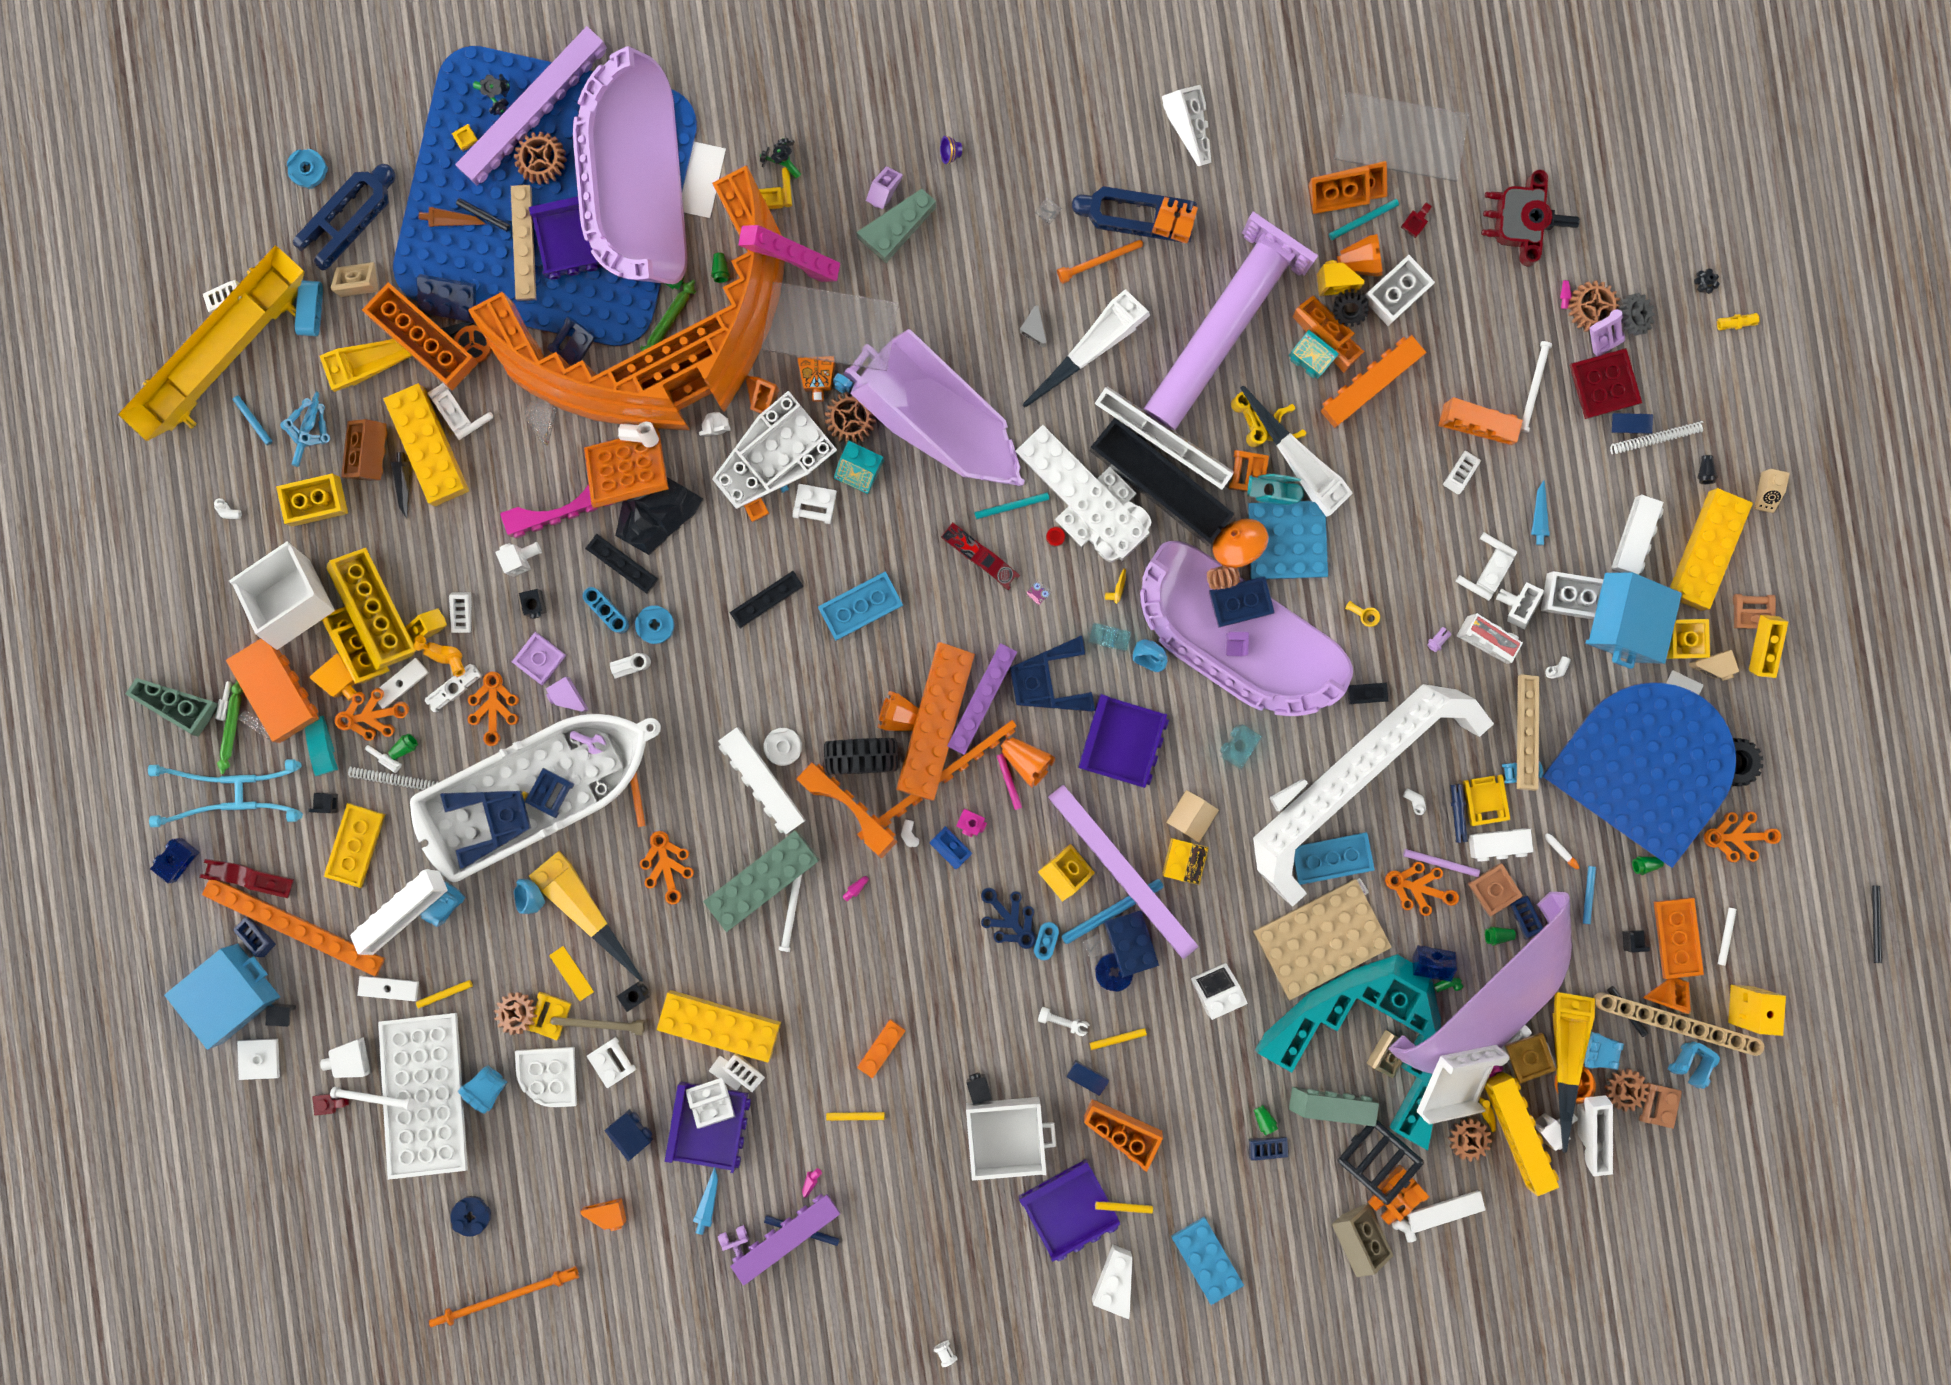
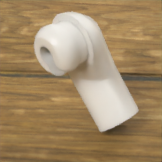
M221 498L214 501V508L220 517L225 519H241V510L230 509L228 504Z
M1562 656L1558 665L1546 668V676L1551 679L1564 676L1571 659Z
M1407 788L1403 797L1412 801L1415 814H1424L1426 805L1423 796Z
M905 819L901 837L908 847H917L919 839L911 832L914 821Z
M1396 1219L1392 1223L1393 1229L1405 1232L1407 1242L1417 1240L1415 1233L1411 1231L1408 1220L1402 1219L1399 1221Z

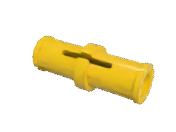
M1758 313L1748 315L1735 314L1732 317L1718 318L1717 328L1721 331L1733 328L1738 330L1745 326H1756L1759 323Z

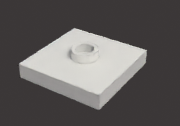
M278 1038L237 1041L239 1080L280 1077Z

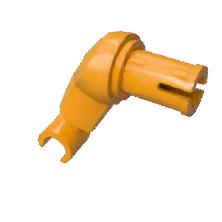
M416 636L413 645L415 650L420 651L424 649L423 654L438 663L450 664L453 675L456 677L465 674L461 661L463 656L461 651L452 646H441L432 642L425 644L426 638L424 636Z

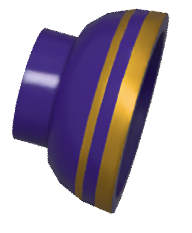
M943 136L940 143V155L944 164H950L956 158L962 156L961 143L956 142L950 136Z

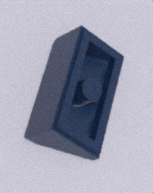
M1077 1060L1074 1061L1066 1075L1068 1079L1098 1096L1101 1095L1109 1083L1108 1078Z

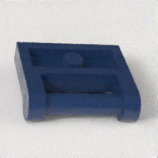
M567 316L564 320V326L553 343L548 345L547 349L552 353L557 352L572 366L583 359L596 336L573 318ZM571 328H574L576 331L563 350L560 349L559 346Z
M542 768L525 803L557 818L559 815L558 811L569 790L574 787L575 783L546 768ZM560 783L563 787L552 807L549 808L546 805L557 784Z

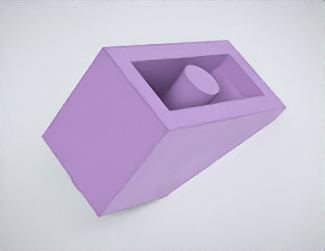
M886 166L873 180L866 201L874 207L883 209L891 200L903 175Z
M564 677L546 688L548 692L546 696L551 704L554 703L557 706L582 712L589 710L569 677Z

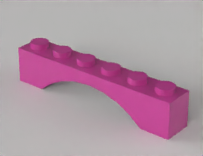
M759 225L742 226L739 246L752 252L772 256L791 263L802 269L807 276L820 282H837L840 262Z
M588 484L586 489L575 500L561 508L550 511H531L516 507L500 513L507 535L520 538L525 536V532L530 530L532 532L540 531L544 525H556L562 522L561 519L567 517L568 519L578 517L579 513L583 511L589 513L598 508H593L591 505Z

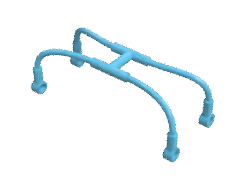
M287 759L285 761L286 770L262 776L233 775L221 777L199 776L160 767L159 765H149L148 775L150 777L168 773L200 781L235 784V802L205 806L168 818L159 815L150 816L149 825L150 827H160L171 821L216 809L246 810L257 808L287 811V821L297 822L298 819L303 817V813L297 809L277 804L257 803L256 801L243 802V783L284 776L299 770L302 764L295 759Z

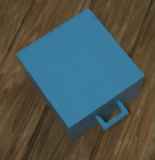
M1633 572L1605 573L1590 638L1586 640L1585 644L1613 654L1612 662L1632 669L1635 663L1665 664L1682 593Z
M238 943L219 949L164 995L207 1050L226 1042L264 1011L268 1005H271L280 998L279 994L265 978L268 975L254 956L249 958Z

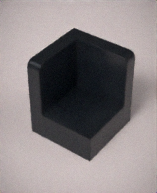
M314 793L313 808H308V812L337 813L338 794Z
M1644 930L1622 931L1624 951L1631 953L1650 951V947L1645 946Z
M268 1005L266 1007L265 1025L288 1027L290 1025L291 1011L296 1009V1005Z

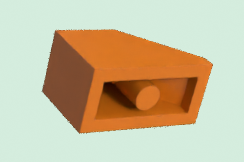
M622 1198L585 1206L580 1211L583 1217L604 1230H619L627 1221Z

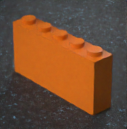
M259 639L226 659L228 666L272 742L281 743L319 719L316 714L318 713L317 708L313 703L309 702L307 691L298 683L299 677L294 671H291L288 658L284 654L282 655L279 649L276 650L264 640Z

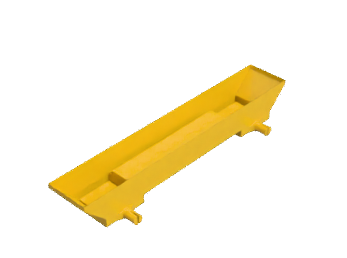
M275 245L254 268H249L247 271L248 275L151 379L143 382L144 387L118 415L146 441L168 430L173 431L182 422L187 424L190 429L194 428L197 423L189 415L191 410L198 404L196 400L272 318L276 320L282 312L287 310L296 317V307L292 304L298 295V287L301 285L305 271Z

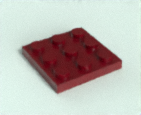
M1627 348L1569 365L1585 419L1642 403Z

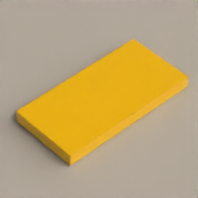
M347 803L323 877L362 888L386 814Z

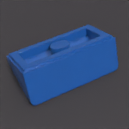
M946 826L929 842L954 869L959 868L972 854Z

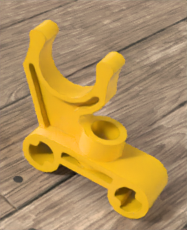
M1240 392L1231 401V407L1235 412H1243L1250 428V432L1246 436L1247 444L1250 447L1256 448L1266 440L1273 441L1244 393ZM1238 399H1239L1240 401H1244L1245 406H1244L1243 403L1240 404L1239 401H1238ZM1290 404L1285 408L1278 409L1273 414V417L1281 424L1283 414L1293 412L1295 406ZM1302 429L1292 435L1296 439L1303 438L1306 435V431ZM1255 434L1259 436V440H1255Z

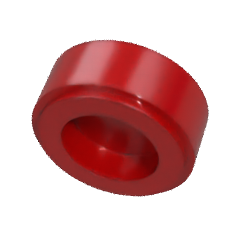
M1052 527L1046 534V540L1051 546H1060L1065 540V533L1059 527Z

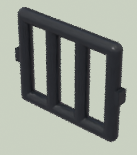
M1378 1120L1376 1121V1126L1366 1125L1358 1136L1355 1135L1351 1139L1352 1143L1338 1158V1163L1386 1205H1389L1403 1188H1407L1410 1185V1180L1424 1164V1160ZM1375 1128L1383 1137L1359 1166L1355 1168L1347 1160ZM1389 1142L1393 1143L1399 1150L1377 1176L1370 1181L1362 1173ZM1403 1156H1408L1414 1162L1413 1165L1386 1195L1378 1186Z

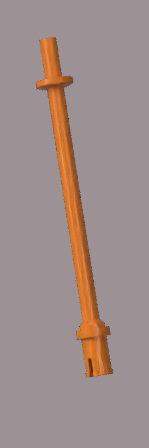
M574 1266L561 1272L559 1270L555 1271L550 1278L454 1312L447 1308L445 1315L429 1320V1325L432 1328L447 1322L449 1326H452L454 1319L551 1285L560 1287L565 1282L578 1279V1269Z

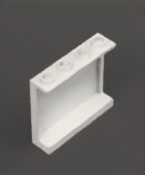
M1497 1045L1440 1056L1417 1113L1427 1123L1433 1124L1485 1112L1486 1109L1478 1103V1100L1493 1066L1507 1063L1509 1056Z

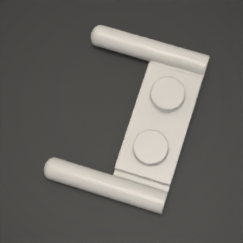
M443 383L428 392V395L459 440L493 419V414L488 412L471 423L449 391V388Z

